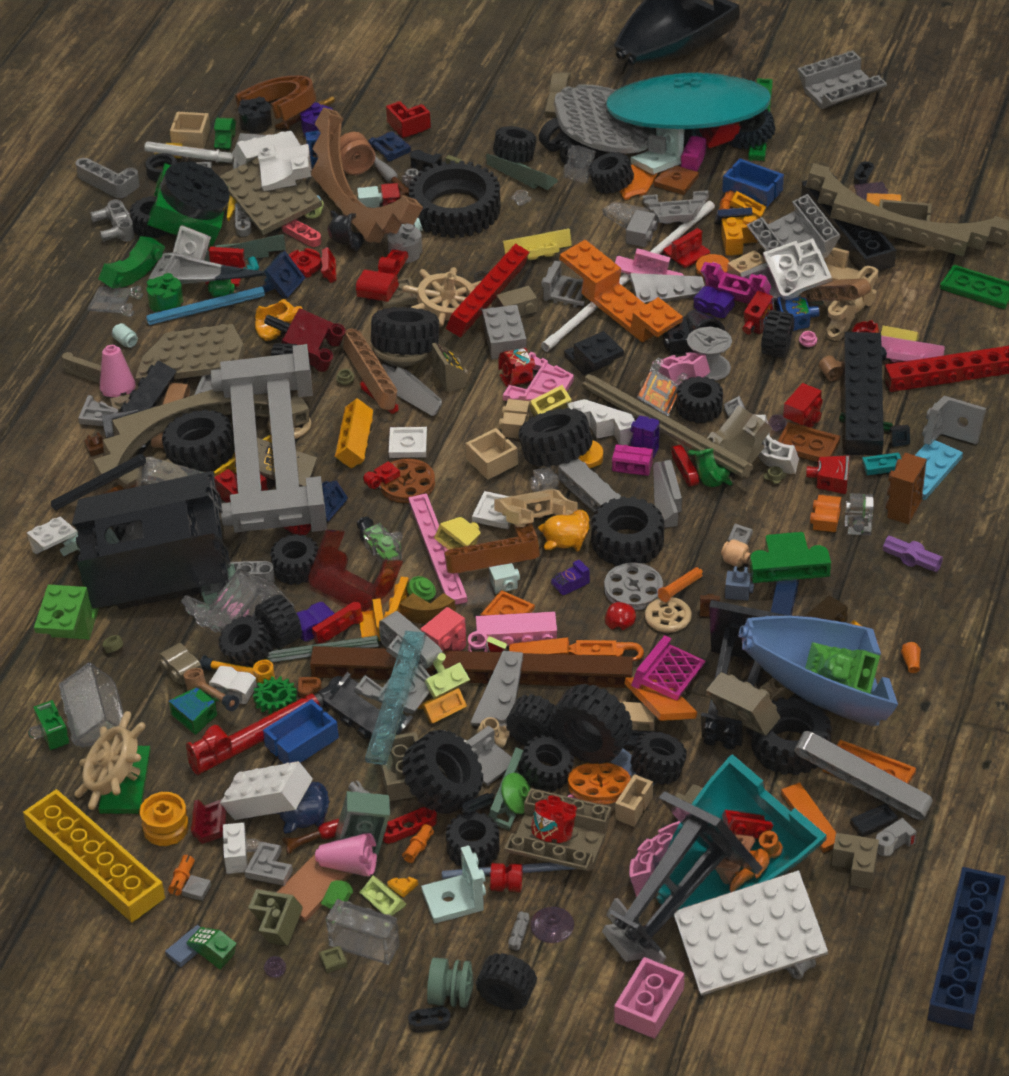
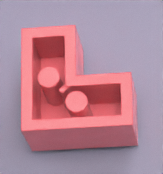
M448 607L420 629L442 651H462L466 646L465 618Z

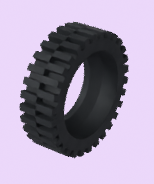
M445 161L441 162V166H438L436 163L432 165V169L426 167L425 172H418V176L415 175L413 181L410 182L409 197L416 199L423 207L418 216L422 229L424 228V231L427 233L432 231V235L437 236L438 233H441V237L444 238L446 234L450 235V238H455V235H459L462 238L464 234L468 233L469 236H472L474 231L481 233L482 228L488 229L489 224L493 225L495 220L498 219V214L500 215V183L492 171L488 172L486 167L482 169L480 164L473 166V162L464 164V161H459V164H455V161H450V164H446ZM449 193L468 194L478 200L474 204L460 208H445L433 204L435 199Z

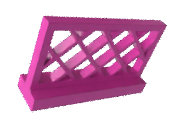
M664 635L637 668L631 686L639 689L643 684L674 700H678L703 668L705 660L670 645L672 638ZM677 662H682L684 665H678ZM675 679H681L682 682H677Z

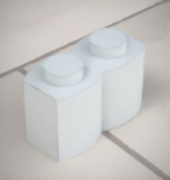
M220 666L209 682L210 686L223 694L237 696L241 704L248 702L254 692V688L257 687L256 677L251 673L237 672L234 668Z

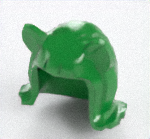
M713 448L700 451L689 450L687 452L688 455L695 457L698 476L707 487H718L722 483L732 485V481L729 478L730 471L715 462Z

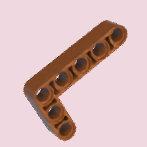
M527 523L525 527L514 526L516 535L514 538L445 551L447 572L455 574L538 558L540 556L538 537L532 523Z

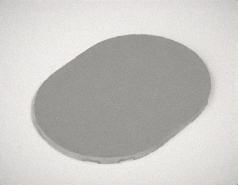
M577 85L576 88L569 86L561 89V92L556 94L554 109L559 126L569 137L594 149L615 153H636L648 149V136L650 134L655 135L654 128L626 123L613 117L608 112L607 99L616 90L596 85Z

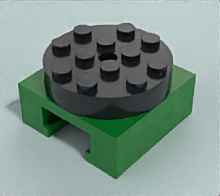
M193 161L180 162L173 165L165 164L156 183L154 196H157L150 211L148 225L177 236L180 226H186L210 236L208 247H213L221 230L224 209L229 201V186L212 168L199 165Z

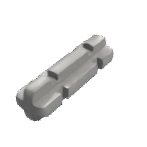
M521 911L517 915V921H515L511 933L512 937H510L508 942V948L517 951L520 949L521 941L527 928L526 925L529 922V914L527 912Z

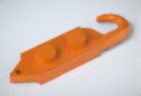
M576 640V643L569 646V655L622 656L624 650H635L638 652V655L633 657V661H638L643 657L644 650L641 645L633 642Z

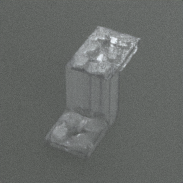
M241 569L235 572L211 605L186 595L181 601L186 606V612L195 616V621L203 628L207 626L216 633L225 630L227 624H230L234 619H239L240 616H255L256 605L277 594L285 597L293 608L295 607L275 584Z

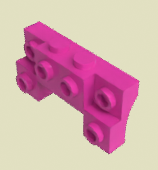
M704 262L701 273L705 278V285L734 295L736 301L749 304L758 290L770 295L769 291L772 286L764 275L758 274L757 276L751 274L750 278H744L735 274L725 273L721 265L716 262Z

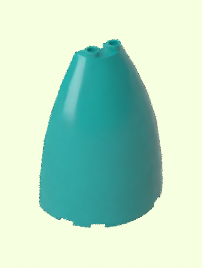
M733 754L709 779L692 802V805L722 820L724 810L764 815L765 821L772 822L773 824L771 831L777 834L778 841L783 846L782 854L777 858H770L769 865L759 878H751L735 891L783 876L801 863L827 839V835L796 808L790 811L766 791L763 780ZM679 823L673 834L669 847L682 829L683 825ZM754 838L755 842L750 851L764 850L759 843V839ZM697 841L694 842L670 875L671 881L676 886L679 885L707 850L700 846ZM714 869L679 909L731 893L730 884H724L718 872ZM665 884L657 892V901L662 905L671 894V891Z

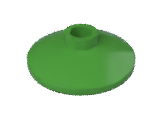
M510 773L502 781V796L505 804L513 813L523 814L524 802L530 787L523 776L518 773Z

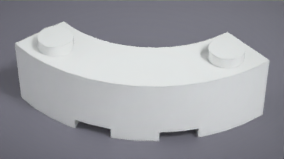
M756 415L769 424L766 415ZM769 433L762 442L765 447L758 455L759 459L769 467L778 466L785 473L796 474L799 458L795 446L773 440Z

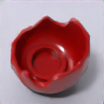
M873 320L859 322L852 328V332L879 333L878 324H875Z
M615 602L609 606L605 614V624L612 630L616 627L625 630L633 626L636 620V612L627 603Z

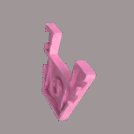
M530 352V358H533L535 361L534 370H538L536 376L527 389L509 385L503 394V400L531 401L561 385L568 391L574 381V375L558 366L553 367L548 364V360L544 358L539 359L535 353Z

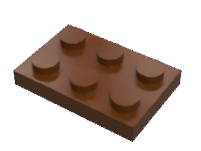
M788 422L778 442L794 445L800 458L819 462L820 457L834 455L841 436Z

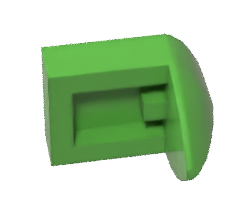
M337 880L331 882L321 904L342 914L350 895L353 894L352 887L346 881Z

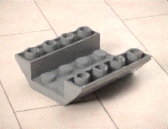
M848 51L844 54L798 68V74L805 93L821 109L876 92L887 86V83L879 75L869 78L861 70V58L854 51Z
M808 194L792 201L794 212L770 224H767L762 217L747 224L748 229L765 251L794 241L801 243L813 238L824 259L828 257L840 238V234Z

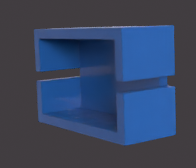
M739 159L723 175L722 192L733 191L736 193L738 191L767 208L774 201V198L783 191L784 174Z
M312 699L263 730L265 747L275 756H278L279 760L284 764L298 761L301 763L339 738L337 721L327 712L323 713V709Z

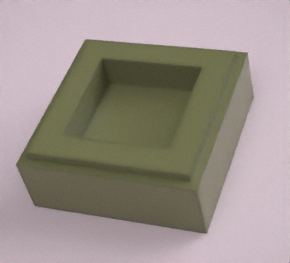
M340 946L319 952L326 973L347 967V961Z

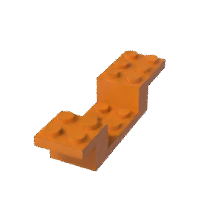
M583 240L560 254L559 260L583 278L581 294L642 343L654 335L659 337L683 321V316L659 297L645 304L619 283L621 267L587 240Z

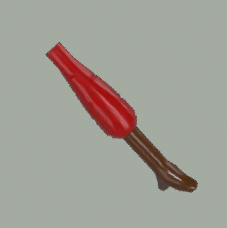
M339 819L325 822L319 826L318 830L298 838L283 837L282 841L287 845V854H291L299 846L316 839L328 840L335 837Z

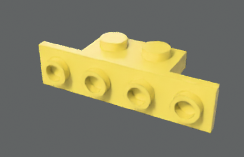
M570 229L503 241L505 254L516 243L530 252L528 260L538 259V256L545 255V257L554 256L555 253L560 252L559 248L572 246Z

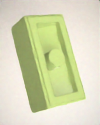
M374 876L370 878L359 892L387 918H390L406 906V903Z

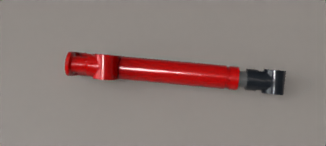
M334 677L328 686L317 691V695L311 693L230 736L219 725L211 726L205 732V735L202 736V739L193 744L191 742L186 743L187 757L191 769L196 775H199L264 741L263 730L311 699L320 707H326L323 704V699L343 677Z

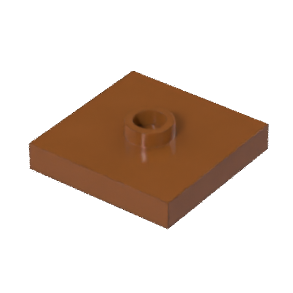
M674 166L662 171L654 181V186L685 195L698 179L699 172Z

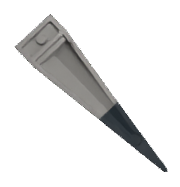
M163 253L148 280L171 273L181 284L259 277L266 276V273L259 270L236 268L207 262L179 253Z

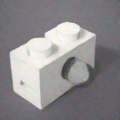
M244 823L224 824L223 839L226 874L244 872L248 866L247 852L259 850L261 843L258 839H246Z

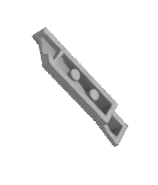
M382 364V367L397 389V396L432 416L436 415L442 406V399L410 371L400 367L395 369L392 366Z
M672 461L655 462L653 465L655 506L664 517V528L678 526V512H682V497Z

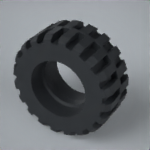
M391 307L378 310L371 318V343L377 350L399 355H421L432 351V343L438 344L439 319L430 311L412 307Z
M559 408L537 414L523 423L518 434L525 460L538 467L558 466L563 463H569L571 460H576L581 455L586 454L593 443L587 416L582 411L574 408Z
M196 410L175 418L173 422L167 425L162 436L167 459L186 474H199L205 471L209 472L214 468L217 469L222 464H226L235 452L234 433L230 420L222 413L213 410Z
M623 496L620 499H610L608 503H603L592 516V547L601 559L604 558L605 562L609 564L612 562L615 566L625 563L646 564L651 561V558L654 559L662 551L664 543V517L651 502L647 503L645 499H637L632 496L631 498ZM624 529H632L639 532L634 534H622L618 533L617 531Z
M588 684L576 685L568 689L556 704L550 716L552 733H555V739L559 738L562 743H566L568 749H571L573 752L572 756H577L579 760H587L592 764L597 762L602 764L614 760L631 737L633 725L632 720H630L631 715L629 711L625 710L626 706L623 702L620 703L618 701V697L614 694L612 696L604 688L599 689L596 685L589 686Z
M783 697L778 698V701L772 700L781 718L766 736L752 730V750L755 757L765 767L769 766L771 771H779L783 775H787V773L799 775L801 772L806 774L811 772L812 768L815 770L818 766L795 753L794 749L799 740H785L778 737L777 734L786 731L803 734L804 731H809L831 742L832 727L829 717L823 709H818L817 705L809 703L803 698L799 700L796 697H790V699Z
M446 730L430 731L406 750L402 762L404 766L402 772L406 777L404 781L406 786L410 787V793L417 797V801L420 804H425V808L435 810L437 813H452L459 810L463 803L474 799L482 788L483 773H481L482 765L478 762V755L472 751L471 745L469 743L466 744L461 736H455V733L451 731L446 732ZM438 765L444 770L448 778L443 775Z

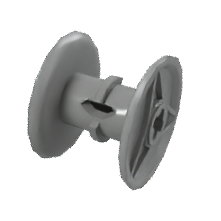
M702 327L692 331L687 338L688 346L693 351L706 355L710 373L705 377L715 381L725 378L730 373L731 366L725 357L720 356V353L730 348L732 343L731 336L726 331L714 327Z

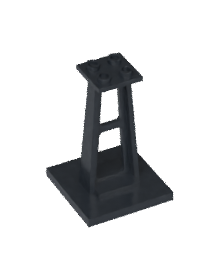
M665 791L659 798L680 821L683 827L625 916L613 910L609 912L615 919L613 923L621 930L626 931L624 935L632 942L637 940L645 949L649 950L652 948L657 952L661 948L653 941L652 937L724 858L757 875L763 868L722 819ZM697 841L700 846L707 850L679 885L676 886L671 881L670 875L694 842ZM663 884H665L671 891L670 896L647 924L642 926L639 922L640 916Z

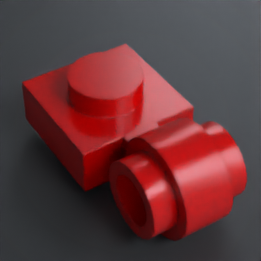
M388 461L374 469V472L365 473L363 480L364 484L369 488L376 489L380 486L381 481L386 485L401 475L400 470Z

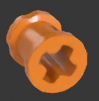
M766 831L760 835L759 843L768 852L769 858L779 857L782 854L783 846L778 841L777 834L773 831Z

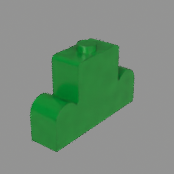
M803 532L766 535L765 551L756 550L751 554L750 573L752 583L830 577L831 560L829 552L822 545H815L808 549Z

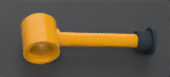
M203 655L200 661L203 671L218 670L220 666L234 668L237 672L251 673L256 677V684H263V679L271 680V676L275 678L274 667L269 660H260L254 664L253 668L217 662L212 658H207L206 655Z

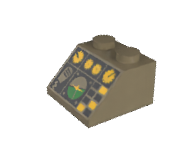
M432 343L433 371L446 392L467 387L469 376L466 368L463 369L460 359L456 358L453 351L437 343Z

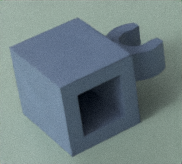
M734 566L733 571H727L725 599L749 600V593H753L754 583L750 581L751 573H748L747 567H745L744 572H738L737 566Z

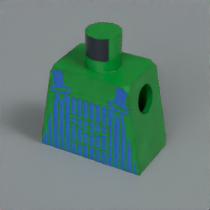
M194 688L169 701L170 712L174 718L196 735L216 717L215 703L219 700L209 694H205L199 688Z

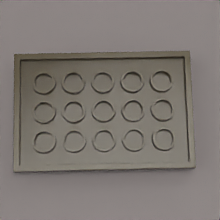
M258 157L247 162L246 165H240L220 176L226 185L229 186L228 189L231 197L262 235L322 206L321 200L303 179H297L296 185L263 191Z

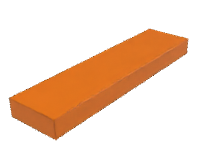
M799 782L781 789V795L791 809L796 808L827 835L826 841L819 846L821 851L824 853L833 849L836 832Z

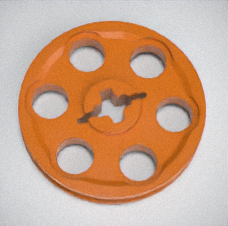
M585 763L574 768L569 774L568 790L576 799L601 805L612 804L618 800L631 777L625 769L612 763Z

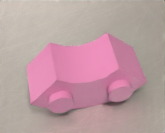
M688 352L686 356L681 357L673 355L656 363L658 374L674 384L689 380L691 377L701 376L704 378L710 373L706 355L695 352Z

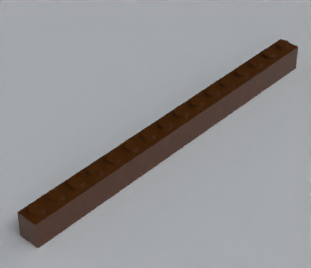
M313 646L310 667L311 676L317 678L344 677L348 672L351 674V679H363L366 675L373 680H389L402 662L389 654L384 648ZM443 650L442 652L446 658L442 664L447 669L461 663L470 679L467 683H489L502 652ZM523 653L524 657L519 684L550 686L588 684L589 686L596 685L598 687L628 688L624 683L625 677H632L633 657ZM434 665L425 669L430 676L438 673Z

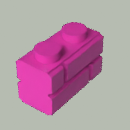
M691 136L681 155V167L698 172L706 154L705 138Z
M616 444L612 457V471L649 476L653 463V449Z

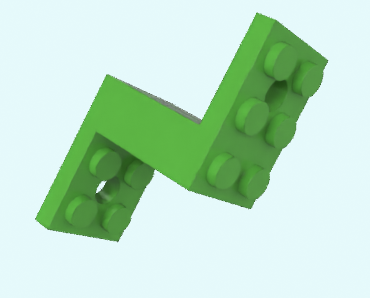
M48 585L34 626L35 633L51 634V637L90 640L99 608L92 609L87 587Z

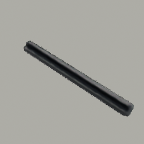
M143 454L133 457L52 500L51 507L54 510H59L146 464V457Z

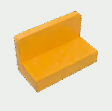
M379 598L372 599L373 610L362 612L364 620L360 623L361 637L376 635L379 641H381L379 621L384 618Z
M455 688L435 699L431 698L421 703L418 709H424L429 723L432 724L467 707L460 689Z

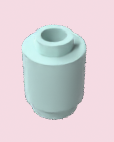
M123 323L116 325L112 330V337L124 347L131 348L138 341L136 333Z

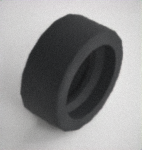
M557 118L547 121L539 132L540 143L550 151L560 149V138L562 134H565L560 128ZM560 129L558 135L553 140L549 141L551 135L556 130Z
M159 153L149 157L145 162L149 179L157 182L162 169L155 168L165 164H176V158L166 153Z

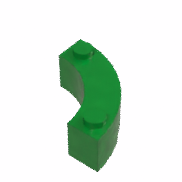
M140 236L127 259L109 264L104 263L98 279L111 288L129 286L144 277L162 257L165 246L153 238Z

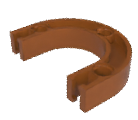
M300 75L270 79L235 94L238 107L241 100L264 97L265 101L269 102L279 99L271 103L275 119L282 118L284 121L309 108L317 98L312 80L309 77Z

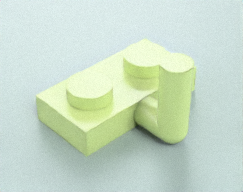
M439 653L433 662L438 673L424 681L434 699L470 680L461 663L447 669L444 668L442 664L446 658L444 653Z

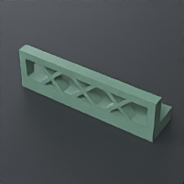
M515 748L504 777L510 773L519 774L517 766L523 750ZM501 782L487 818L492 817L499 827L510 830L516 813H511V810L504 802ZM506 812L509 821L506 822L498 819L497 815Z

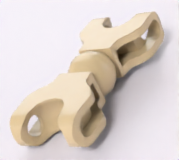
M863 267L855 278L868 280L871 285L870 293L856 300H834L829 306L828 317L832 319L826 331L828 339L840 341L845 336V332H848L855 314L860 312L865 305L871 306L875 301L877 291L873 289V286L878 279V269L875 267ZM872 273L869 278L865 277L866 274ZM835 329H838V330H839L838 333L833 334V332L835 331Z

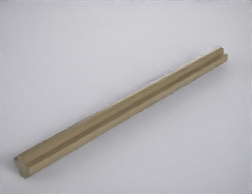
M588 374L585 377L582 386L586 390L623 411L632 414L636 418L642 415L649 419L659 420L660 432L694 451L713 448L714 459L717 464L742 478L750 476V471L753 470L751 463L596 376Z

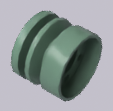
M433 957L428 977V1004L443 1006L447 996H450L452 1007H456L459 997L460 1007L467 1008L470 996L472 995L474 981L472 962L465 961L461 970V961L456 960L453 969H450L448 959Z

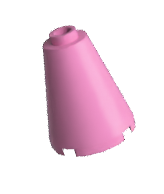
M108 345L102 351L100 391L107 397H118L124 392L130 394L136 387L132 373L121 349L115 345Z
M365 833L322 844L315 852V859L322 867L367 877L373 874L376 868L377 853H373L372 847L376 846V842L371 833Z

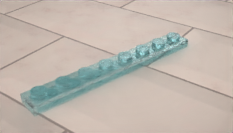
M405 631L366 752V763L387 764L425 643L426 635L424 632Z

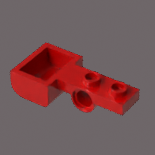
M392 249L387 257L380 258L378 272L364 270L356 282L357 297L389 302L399 286L397 274L409 257L408 251Z

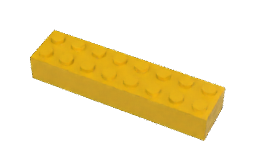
M57 789L23 812L26 828L131 923L165 899L163 882Z

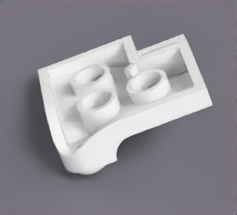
M308 144L285 149H277L274 145L266 146L258 152L263 191L296 185L297 179L311 177L312 170Z
M813 238L801 243L794 241L763 252L776 289L782 299L790 300L796 298L805 290L832 281L831 274Z

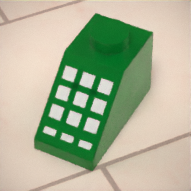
M200 927L186 943L220 970L234 956L237 945L235 941L222 931Z

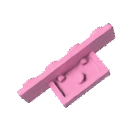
M638 248L636 249L634 260L617 256L615 261L621 267V272L626 274L641 273L684 276L682 273L667 270L670 257Z
M881 335L882 347L887 352L886 358H890L891 362L898 363L901 361L944 356L945 346Z

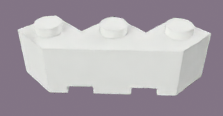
M585 399L567 403V408L577 409L587 416L589 427H591L596 439L614 435L619 445L630 444L633 436L630 428L632 422L635 421L632 414Z

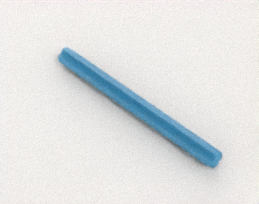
M257 287L149 314L146 316L149 325L264 297L265 292L263 287Z

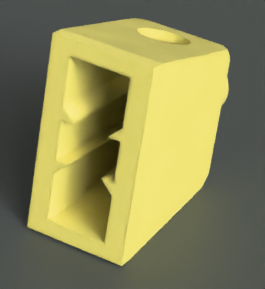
M458 517L441 523L434 539L450 550L476 545L481 533L477 523H469L464 518Z

